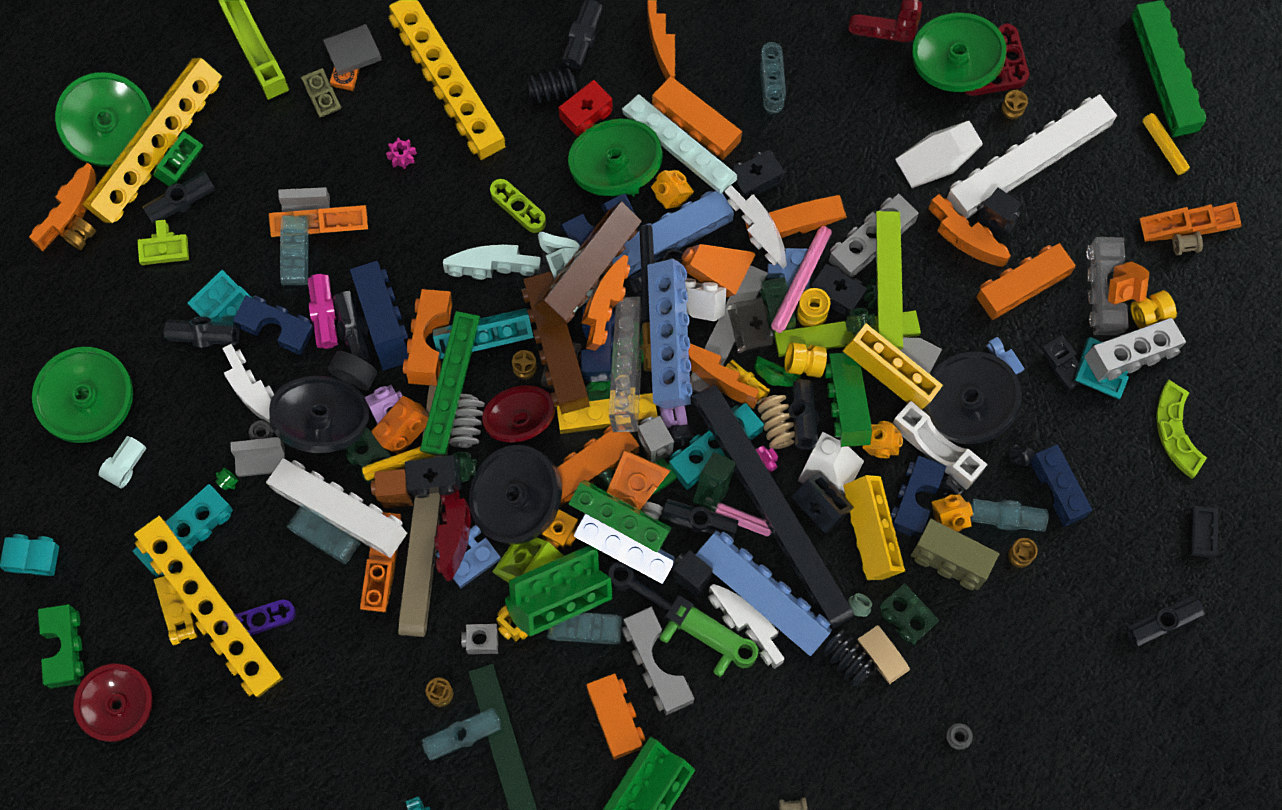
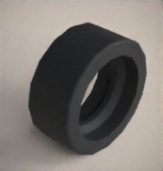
M343 351L336 352L328 367L329 372L337 379L346 381L361 390H369L377 375V371L372 365L355 355Z

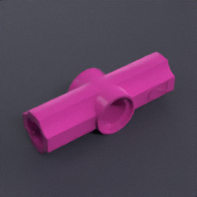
M316 274L308 278L311 299L309 311L311 321L314 324L317 347L328 349L338 345L335 324L337 313L331 295L329 276Z

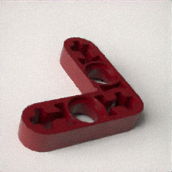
M903 0L897 20L853 15L850 17L848 29L856 35L902 42L912 41L921 17L922 3L919 0Z
M1001 25L999 30L1002 35L1006 32L1008 36H1011L1009 39L1010 45H1007V37L1003 36L1006 43V53L1015 52L1018 55V59L1009 60L1006 56L1004 66L998 75L1001 79L1000 84L995 85L990 82L979 89L966 91V94L975 96L1017 89L1026 84L1029 71L1018 31L1013 25ZM1015 67H1017L1018 76H1022L1021 80H1018L1017 77H1013L1015 73Z

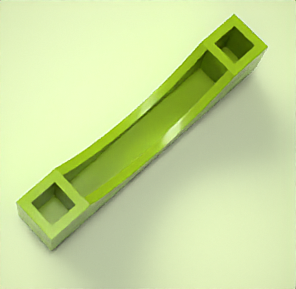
M218 0L267 99L288 91L286 80L266 45L245 1Z

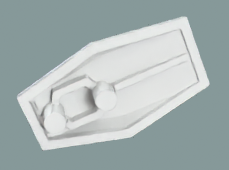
M966 121L929 134L895 160L910 186L914 188L953 174L983 143L970 121Z

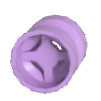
M685 406L669 409L659 407V414L667 429H670L672 425H687Z

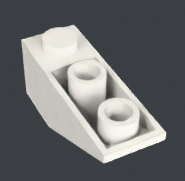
M692 278L685 280L688 294L686 309L690 316L709 321H716L725 316L726 288L719 287L714 282L702 284L697 283Z

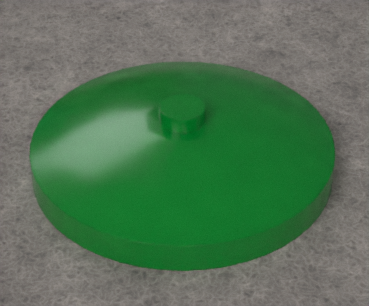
M950 13L929 21L920 29L913 43V63L919 75L929 84L952 92L972 91L989 84L1001 72L1006 58V43L1000 30L987 19L969 13Z
M93 73L78 78L64 90L56 107V128L62 143L75 157L91 165L109 167L112 166L152 111L144 93L130 80L111 73Z
M613 119L598 123L587 129L586 132H583L573 143L569 152L568 162L573 179L584 190L603 196L622 195L639 189L655 176L662 163V148L657 134L646 124L630 119Z
M93 347L72 348L53 357L39 372L32 392L34 412L40 423L57 438L73 443L96 441L112 433L128 415L133 400L132 381L123 364L109 352Z

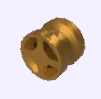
M1019 90L1008 92L1002 103V113L1010 119L1021 117L1028 103L1027 96Z
M522 350L513 356L512 366L517 377L529 379L536 373V358L533 353Z

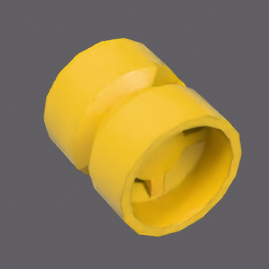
M810 288L803 292L796 312L797 319L801 325L811 327L824 324L831 304L828 294L818 288Z
M1165 290L1150 295L1149 299L1146 298L1142 302L1134 301L1131 303V314L1139 329L1170 318L1174 320L1177 315L1174 301Z
M790 342L785 354L784 366L786 373L801 375L804 372L807 376L820 378L826 367L827 353L825 347L810 345L807 348L805 344Z

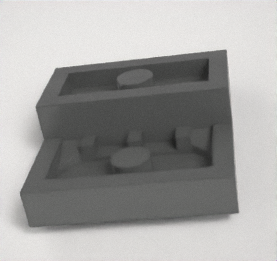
M366 24L323 40L338 76L382 60Z

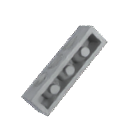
M900 194L896 195L893 199L891 197L886 199L880 207L882 209L879 210L900 212L901 234L916 222L919 214ZM874 212L866 217L864 220L865 224L860 228L855 227L847 235L848 239L843 243H836L830 250L829 263L840 268L844 275L851 279L876 257V238L871 239L867 236L868 233L876 235V216ZM850 248H857L861 253L854 254L850 251Z
M1173 318L1095 345L1084 357L1098 381L1106 378L1110 381L1119 377L1122 372L1128 371V373H1132L1140 369L1141 365L1147 364L1151 366L1159 362L1163 357H1167V359L1175 357L1180 353L1179 349L1186 341Z

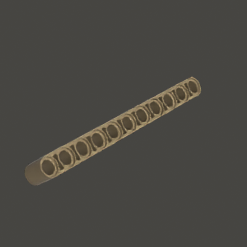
M429 385L426 407L428 414L430 413L436 386ZM449 444L445 456H448ZM432 493L427 498H415L399 619V635L425 637L436 556L434 536L438 535L437 526L440 524L442 507L441 495L439 493Z

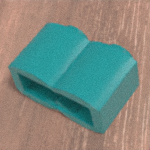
M14 534L13 538H5L0 561V568L3 571L54 576L59 546L53 542L52 538L41 536L38 537V540H28V536Z

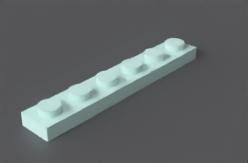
M639 94L622 108L623 114L627 118L649 126L657 134L661 146L718 193L722 194L737 180L736 173Z

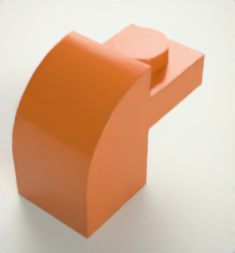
M1132 261L1115 266L1113 279H1110L1108 302L1115 305L1130 299L1137 302L1145 300L1149 271Z

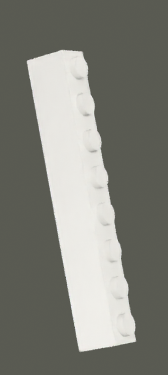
M1101 95L1093 99L1089 97L1080 104L1078 109L1074 111L1070 109L1065 112L1056 123L1051 121L1040 133L1036 134L1034 132L1029 135L1023 144L1019 146L1015 144L1010 147L1001 158L996 156L982 170L980 168L975 169L969 174L968 179L963 182L961 180L955 182L949 188L950 192L947 199L952 203L956 212L967 219L983 208L997 187L1006 193L1109 128L1117 115Z

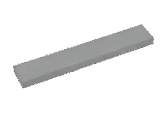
M751 265L736 295L729 297L725 305V316L718 320L704 348L722 356V366H724L768 274ZM694 372L692 373L690 383L693 392L698 393L710 386Z

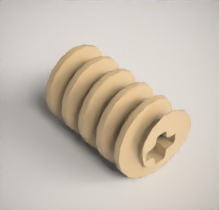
M772 395L756 403L759 405V413L762 414L760 417L761 421L765 423L763 428L768 432L766 435L767 440L771 441L769 443L770 449L784 448L795 442L792 440L795 437L794 431H789L794 426V422H787L786 420L791 418L789 413L783 412L789 408V405L781 404L786 399L785 395Z

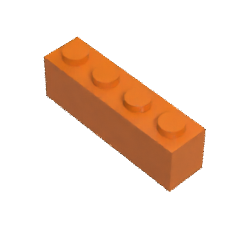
M671 76L652 95V106L668 117L679 128L686 131L696 142H700L715 157L718 156L721 160H724L741 142L742 131Z
M1060 243L1053 247L1051 245L1046 246L1035 258L1027 257L1020 262V266L1012 270V268H1009L1000 274L999 279L995 281L990 279L980 286L977 299L992 320L1071 275L1076 265Z
M623 423L618 426L612 425L608 427L602 437L597 440L595 438L591 439L584 445L585 449L577 454L576 452L571 453L564 459V463L557 467L562 484L560 507L571 500L581 481L586 480L594 484L616 469L625 450L633 454L639 453L640 445Z

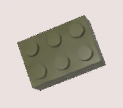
M930 519L911 556L915 558V562L937 569V573L949 579L953 577L960 581L961 586L969 590H979L987 580L1000 553Z

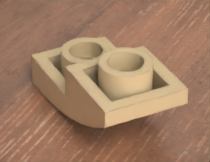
M878 625L858 638L859 645L873 660L874 666L878 667L877 670L889 684L910 670L901 654Z

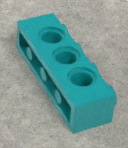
M527 308L481 318L472 352L534 338ZM452 325L432 330L436 351L439 352L440 359L444 358Z
M746 403L740 407L736 405L731 409L750 441L763 432L764 424ZM710 430L703 436L700 434L695 436L689 442V447L683 451L681 449L677 450L670 457V468L687 490L727 460L721 448L713 449L708 445L710 441L715 440ZM692 455H698L702 458V462L694 464L689 458Z
M208 484L169 518L166 524L190 554L193 550L192 547L197 542L207 539L214 527L225 523L230 518V513L233 509ZM203 511H209L207 519L199 520V515ZM190 528V533L186 537H180L182 529ZM162 541L156 545V554H161L162 547L167 545L166 542ZM138 547L133 550V553L157 578L160 575H164L163 572L158 575L150 564L153 559L148 552L143 555Z

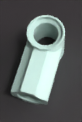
M127 436L114 456L108 458L102 464L99 476L115 486L123 488L131 479L132 469L146 450V447L134 438Z

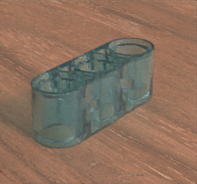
M770 42L763 46L760 59L763 105L768 112L778 113L784 107L786 96L783 53L779 44ZM768 55H773V56H775L776 58L770 59V58H768L767 56H768ZM769 76H775V77H777L778 79L772 80V79H770V78H768V77H769ZM770 97H777L779 100L774 101Z
M282 215L280 279L282 285H307V216Z
M300 506L287 525V528L344 564L348 563L360 545V542L303 506Z
M581 613L548 628L547 638L558 641L619 644L621 640L622 617Z

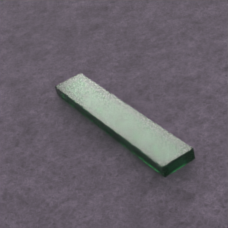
M491 664L469 671L509 810H537L494 665Z

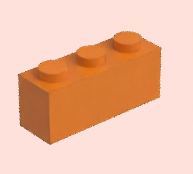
M612 674L586 684L613 760L641 750V742L645 741V737L641 727H635L632 718L636 717L632 703H626L623 694L627 693L622 678L617 680L616 674Z

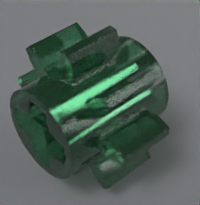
M866 308L852 310L850 316H847L845 321L847 332L852 331L855 336L865 324L875 329V314H869Z
M456 452L453 454L460 461L461 482L470 480L471 475H476L477 460L471 459L470 453Z

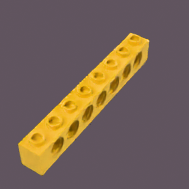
M399 0L389 5L391 15L388 17L394 28L398 27L400 29V37L405 46L410 45L413 50L411 55L417 64L421 63L423 66L422 72L428 82L432 81L435 85L433 90L439 100L443 98L446 105L444 107L449 117H455L458 122L456 127L461 136L466 135L468 138L467 144L473 154L477 153L482 160L505 148L504 136L418 0ZM410 22H415L414 25H407ZM420 40H427L425 43H418ZM433 57L438 58L436 61L429 60ZM444 75L450 76V77L447 78V79H441V78H440V77H442V76H444ZM454 93L461 94L459 97H452ZM466 111L473 112L470 115H463ZM478 129L484 130V132L480 134L474 133V131Z
M202 58L192 59L82 205L103 222L113 223L118 221L124 213L123 208L127 203H131L136 198L138 188L150 179L152 175L150 172L160 163L168 148H171L179 138L177 136L182 129L185 130L192 123L191 117L194 113L204 107L206 97L218 88V81L222 76ZM194 81L198 84L197 93L192 88ZM181 99L185 103V108L183 111L179 108V102ZM167 117H169L172 122L170 129H168L165 125ZM154 135L158 139V144L156 147H154L151 142L152 137ZM140 154L144 156L143 165L138 163V156ZM126 172H128L131 177L130 182L128 184L124 182V174ZM113 190L117 195L114 203L110 200V193Z
M158 516L134 534L138 539L134 542L143 555L148 552L153 559L150 562L153 569L158 575L163 572L168 579L165 582L168 589L173 595L178 592L183 599L180 602L183 609L188 615L193 612L198 619L195 623L203 635L208 633L214 641L210 644L218 655L224 653L229 660L226 666L234 676L239 673L244 680L241 686L249 696L254 693L256 697H260L283 679L163 518ZM162 541L166 542L168 545L167 551L163 554H156V545ZM176 561L182 562V571L176 575L171 574V565ZM191 581L197 582L198 590L192 595L186 594V585ZM207 601L212 602V612L208 615H202L200 612L201 605ZM222 621L227 622L229 627L227 633L217 635L215 631L216 625ZM234 642H242L244 646L243 652L238 656L232 655L230 651L231 645ZM250 662H257L259 665V671L254 676H248L245 670Z

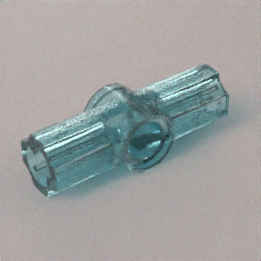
M973 499L972 501L973 516H970L972 522L997 525L998 528L1003 530H1018L1019 528L1042 532L1046 530L1048 523L1047 509L1021 506L1019 502L1003 500L999 503Z
M491 708L465 721L455 722L449 728L423 739V748L429 759L433 761L461 747H468L475 741L501 730V722L495 710ZM465 728L467 732L466 738L463 741H459L457 734L460 729Z

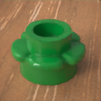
M226 468L216 472V483L224 490L236 488L235 484L239 480L232 472Z

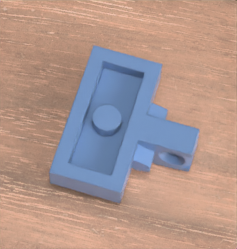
M786 248L787 266L784 269L779 264L775 266L768 264L767 278H780V282L785 283V296L808 249ZM810 279L804 291L810 289Z

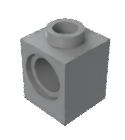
M497 624L466 625V632H462V647H466L468 654H498ZM477 634L487 636L485 643L481 645L474 644L473 639Z

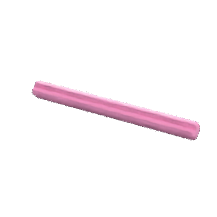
M821 226L818 229L771 324L772 329L778 333L785 330L831 236V229H828L826 226Z

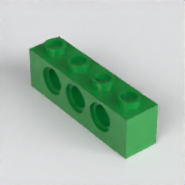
M586 480L580 482L569 502V505L656 553L661 549L671 530L670 526Z

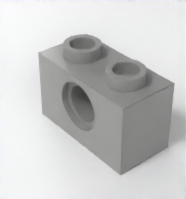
M652 416L641 421V425L638 426V442L647 459L655 463L661 458L665 459L673 454L674 441L661 416L656 418Z

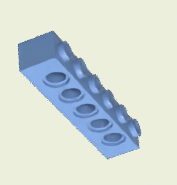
M669 259L647 265L653 404L663 409L691 404L692 395L689 373L691 371V362L688 352L690 339L687 330L689 317L686 309L688 294L685 287L687 271L684 265L674 259Z

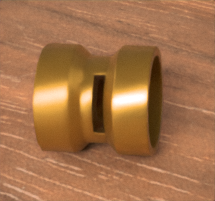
M76 217L72 222V227L66 229L62 237L77 249L82 250L86 245L85 241L87 238L92 237L96 230L85 220Z
M1029 538L1018 539L1008 551L1009 561L1016 567L1023 568L1028 566L1037 555V546Z
M434 678L426 686V695L433 705L443 707L448 705L453 699V689L444 678Z

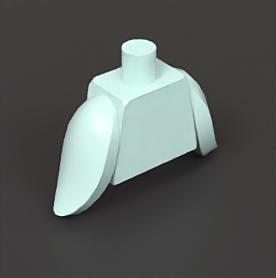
M539 232L540 246L548 254L546 258L555 279L579 249L580 245L569 238ZM589 290L586 295L588 296V298L583 304H585L588 301L593 290Z

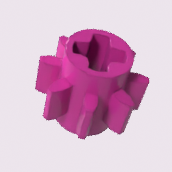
M397 138L396 142L388 144L391 152L386 154L387 158L392 160L393 167L398 165L405 169L409 163L414 164V158L411 155H415L416 150L415 147H411L410 140L405 142Z
M765 446L756 449L769 473L773 472L778 467L775 462L779 458L774 449L771 448L767 451Z

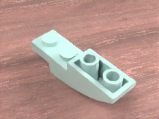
M517 245L476 247L456 253L443 260L445 273L455 277L470 275L475 279L481 280L486 277L492 278L493 269L500 273H510L512 271L520 272L525 276L540 275L541 257L519 255Z

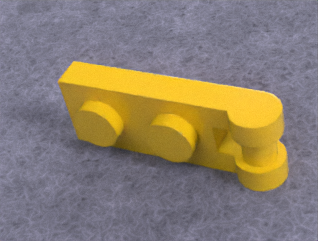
M166 576L154 579L167 624L169 638L174 646L180 644L181 640L197 638L198 634L192 613L188 615L180 604L183 599L178 592L174 595L165 584L168 579ZM185 623L186 628L178 631L177 625Z

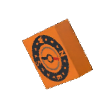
M334 67L330 85L353 91L359 69L338 76Z

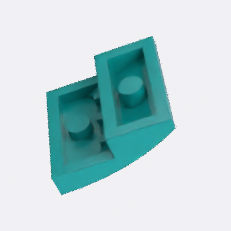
M221 270L187 304L200 317H209L212 322L234 323L233 319L245 295L251 296Z
M1091 337L1087 338L1074 381L1120 399L1129 378L1127 376L1128 371L1122 372L1116 379L1109 381L1106 378L1098 381L1084 356L1093 346L1103 342Z

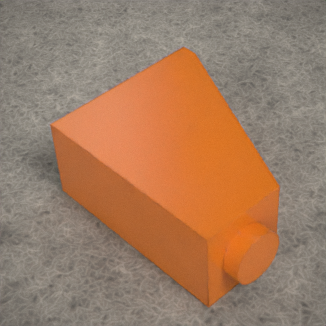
M699 244L685 250L682 255V265L685 266L689 275L701 283L714 282L719 287L726 288V297L736 295L756 254L749 251Z

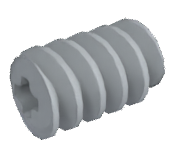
M461 394L450 436L451 439L449 440V445L453 447L469 448L473 444H479V440L473 438V435H479L481 431L474 428V426L481 425L482 421L475 418L483 416V412L477 410V407H484L485 403L479 401L475 396Z

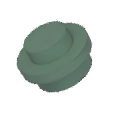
M857 593L848 599L847 602L854 615L866 617L870 614L872 602L867 596Z

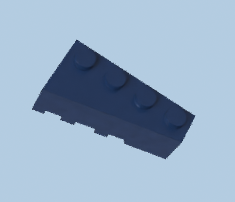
M378 261L350 269L383 371L403 365L404 359L409 357L404 342L405 339H408L404 325L399 326L398 320L402 319L398 305L393 307L391 303L396 301L392 287L386 288L385 283L390 282L386 269H380Z

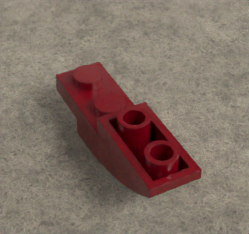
M459 490L454 491L452 495H441L442 503L446 508V512H442L444 524L437 526L438 535L434 536L435 547L439 551V558H436L437 570L443 574L446 581H451L458 571L464 558L470 535L471 511L465 498L460 499Z

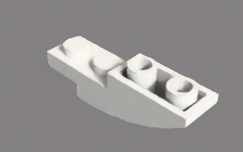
M732 185L724 191L729 197L727 201L735 211L740 209L744 213L742 218L750 226L747 230L752 235L749 240L758 249L763 247L768 252L764 256L774 266L778 263L784 269L787 266L785 249L773 219L754 195L745 200Z
M232 344L224 347L223 350L233 368L224 372L229 383L242 402L263 421L270 423L269 406L274 396L270 386L265 387L261 380L256 382L251 370L245 371L242 364L246 363V360L240 349L235 351Z
M715 584L710 586L708 598L716 609L720 608L724 613L722 618L728 628H734L737 633L746 628L745 634L748 639L757 643L762 650L760 656L767 665L771 664L774 669L781 665L784 657L772 641L777 637L778 631L771 622L741 596Z

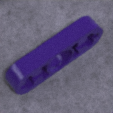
M278 600L235 615L242 624L245 623L243 618L247 617V624L251 628L247 631L250 635L291 622L296 612L294 606L289 601ZM281 606L290 609L286 613L287 617L283 618L281 615L273 616L275 622L271 623V616L267 610L271 609V612L275 614L280 612ZM257 613H263L266 616V622L260 627H256L252 623V619ZM223 622L222 630L226 634L229 627L227 622Z

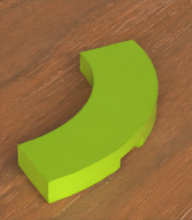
M1168 380L1161 391L1157 405L1158 433L1171 460L1181 471L1193 479L1207 457L1196 449L1183 428V409L1189 392Z

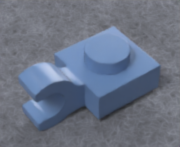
M998 337L989 341V344L986 346L992 355L1005 361L1016 375L1023 372L1024 367L1012 349L1005 352L1003 344Z

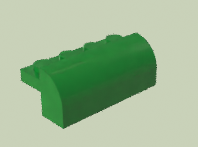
M589 545L509 580L510 596L505 598L510 617L516 626L527 635L533 636L611 600V577L599 570L598 549Z
M650 737L603 810H671L695 772V769L684 759L669 752L660 742Z

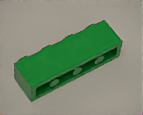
M846 353L829 354V362L826 364L824 372L825 378L830 379L827 390L828 397L833 398L831 416L836 417L837 423H834V435L839 437L841 447L870 445L872 427L861 365Z

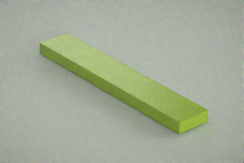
M876 211L878 333L896 348L902 350L903 308L900 212Z
M916 310L903 312V338L919 336L921 332ZM877 316L784 330L781 333L775 332L774 337L778 357L785 356L790 342L805 344L807 348L810 345L822 346L826 350L846 347L865 324H868L878 332Z

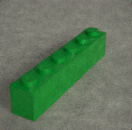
M1163 0L1139 4L1136 6L1131 17L1172 137L1199 132L1206 121V114L1204 109L1200 107L1198 91L1193 87L1191 71L1186 67L1184 51L1179 47L1177 30L1172 27L1170 10L1165 6Z

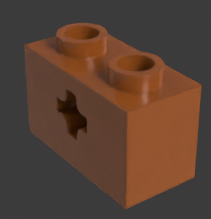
M405 469L374 472L375 480H371L372 495H376L377 502L379 501L384 509L414 506L413 495L406 490Z

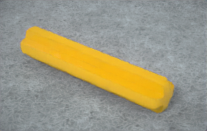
M1153 113L1147 115L1143 119L1146 128L1178 175L1185 173L1189 169L1188 163L1156 115Z
M421 447L364 466L362 472L366 480H371L375 478L374 472L399 470L405 468V461L433 458L435 455L423 453L420 451Z

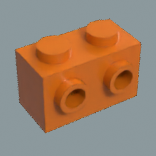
M402 396L371 432L383 448L396 454H401L426 428L429 414L421 404Z

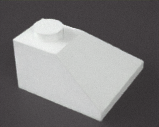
M822 432L798 482L804 484L808 478L821 471L845 498L843 485L855 480L864 461L851 448L841 447L840 440Z

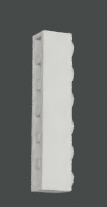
M284 458L281 460L266 482L276 493L387 557H392L407 534L401 526L403 524L402 521L393 515L389 517L382 515L383 511L373 504L369 506L363 504V500L354 493H350V495L343 492L344 489L338 484L324 482L325 478L317 472L312 471L308 473L305 471L306 468L295 460L289 462Z

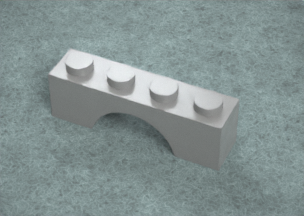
M652 607L624 619L625 627L621 628L626 641H632L635 647L632 654L638 665L642 663L646 671L642 675L647 687H653L657 695L653 697L659 711L663 710L665 715H668L694 703V697L684 676L669 675L659 669L654 662L652 648L662 634V629Z

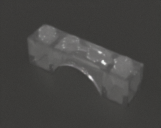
M1095 237L1091 245L1087 247V259H1091V267L1088 269V281L1092 284V290L1089 291V304H1092L1093 312L1090 313L1089 323L1090 326H1093L1094 335L1122 336L1128 328L1127 305L1122 302L1115 305L1108 302L1107 276L1110 272L1114 271L1115 266L1122 265L1125 261L1124 238Z

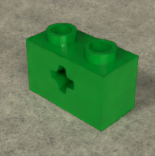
M183 131L157 165L153 176L168 186L177 184L200 154L203 144Z

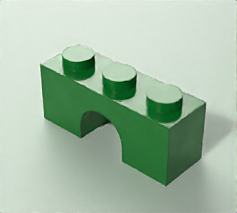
M70 605L38 609L40 635L47 639L57 637L61 640L60 651L54 657L42 659L43 684L49 688L80 684L81 676L84 675V667L82 661H79V651H82V641L80 636L77 635V626H80L79 612Z

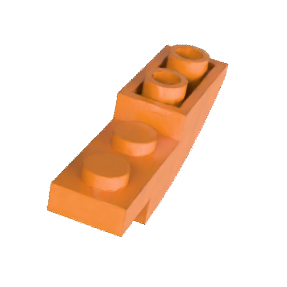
M89 163L83 168L78 169L69 183L59 189L55 198L60 205L53 208L42 224L37 225L29 236L40 250L43 251L58 235L62 236L66 229L72 227L74 219L76 217L82 219L87 211V208L82 204L94 190L97 174Z
M940 194L932 199L929 210L941 221L938 232L945 239L978 260L1004 267L1011 257L1007 247L1002 243H998L987 227L982 226L979 222L970 227L968 220L963 215H959L954 210L952 203L946 198L943 199Z
M623 255L601 277L600 283L594 288L588 299L581 322L582 324L590 325L586 349L596 351L606 342L608 331L605 330L606 322H609L611 318L612 308L620 301L622 302L625 296L626 288L623 287V283L630 271V265L627 264L629 256Z
M382 513L386 517L393 515L401 521V514ZM370 547L360 610L386 612L398 548L392 557L389 558Z

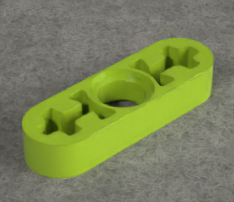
M498 179L491 184L490 192L492 199L528 231L538 233L545 228V214L507 180ZM497 188L501 190L505 188L506 195L510 197L508 201L503 193L497 194ZM515 201H522L525 204V207L520 211L513 210L511 206ZM528 211L532 218L537 219L539 217V224L535 222L531 224V218L527 215Z

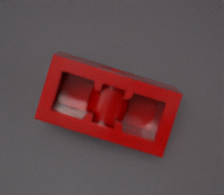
M593 80L559 107V118L578 137L594 126V123L599 119H605L612 111V98Z

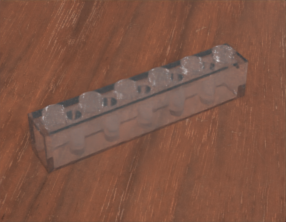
M625 297L622 302L620 301L616 305L609 418L613 432L638 431L642 361L641 345L643 342V308L640 297Z

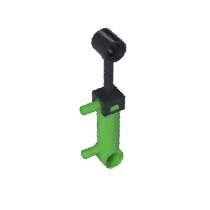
M619 561L610 567L609 577H611L612 588L618 591H625L631 588L668 611L665 616V621L668 624L660 635V640L668 643L676 629H683L723 654L713 670L714 674L719 677L723 675L731 661L741 668H748L755 663L758 648L752 640L744 639L694 608L693 603L680 595L672 603L637 581L633 575V569L629 565ZM619 571H623L628 575V578L624 581H617L614 575ZM741 648H747L751 651L752 656L749 659H742L738 651Z

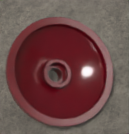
M530 385L516 386L499 393L491 399L484 409L482 421L486 432L494 439L503 442H522L537 436L548 427L554 417L555 407L551 395L544 389Z
M108 664L90 672L78 686L74 697V713L80 727L93 738L107 742L124 740L138 732L146 723L152 708V692L147 680L137 670L123 664ZM121 701V707L115 710V702Z

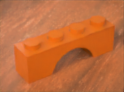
M422 289L420 298L416 299L415 312L417 316L411 322L413 337L412 339L409 338L407 342L409 357L404 359L403 373L407 374L408 383L437 386L441 370L439 352L430 348L426 341L433 332V329L449 325L452 310L451 292Z

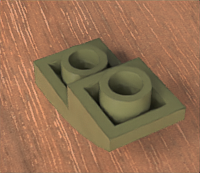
M323 68L301 77L319 117L341 109Z

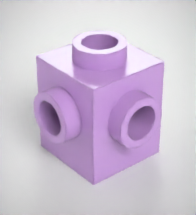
M392 385L380 387L373 394L365 397L377 424L402 397L401 392H395Z

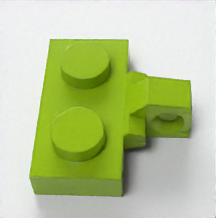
M166 220L156 221L157 234H152V238L138 240L139 263L141 265L189 260L188 237L186 234L174 236L173 232H169Z

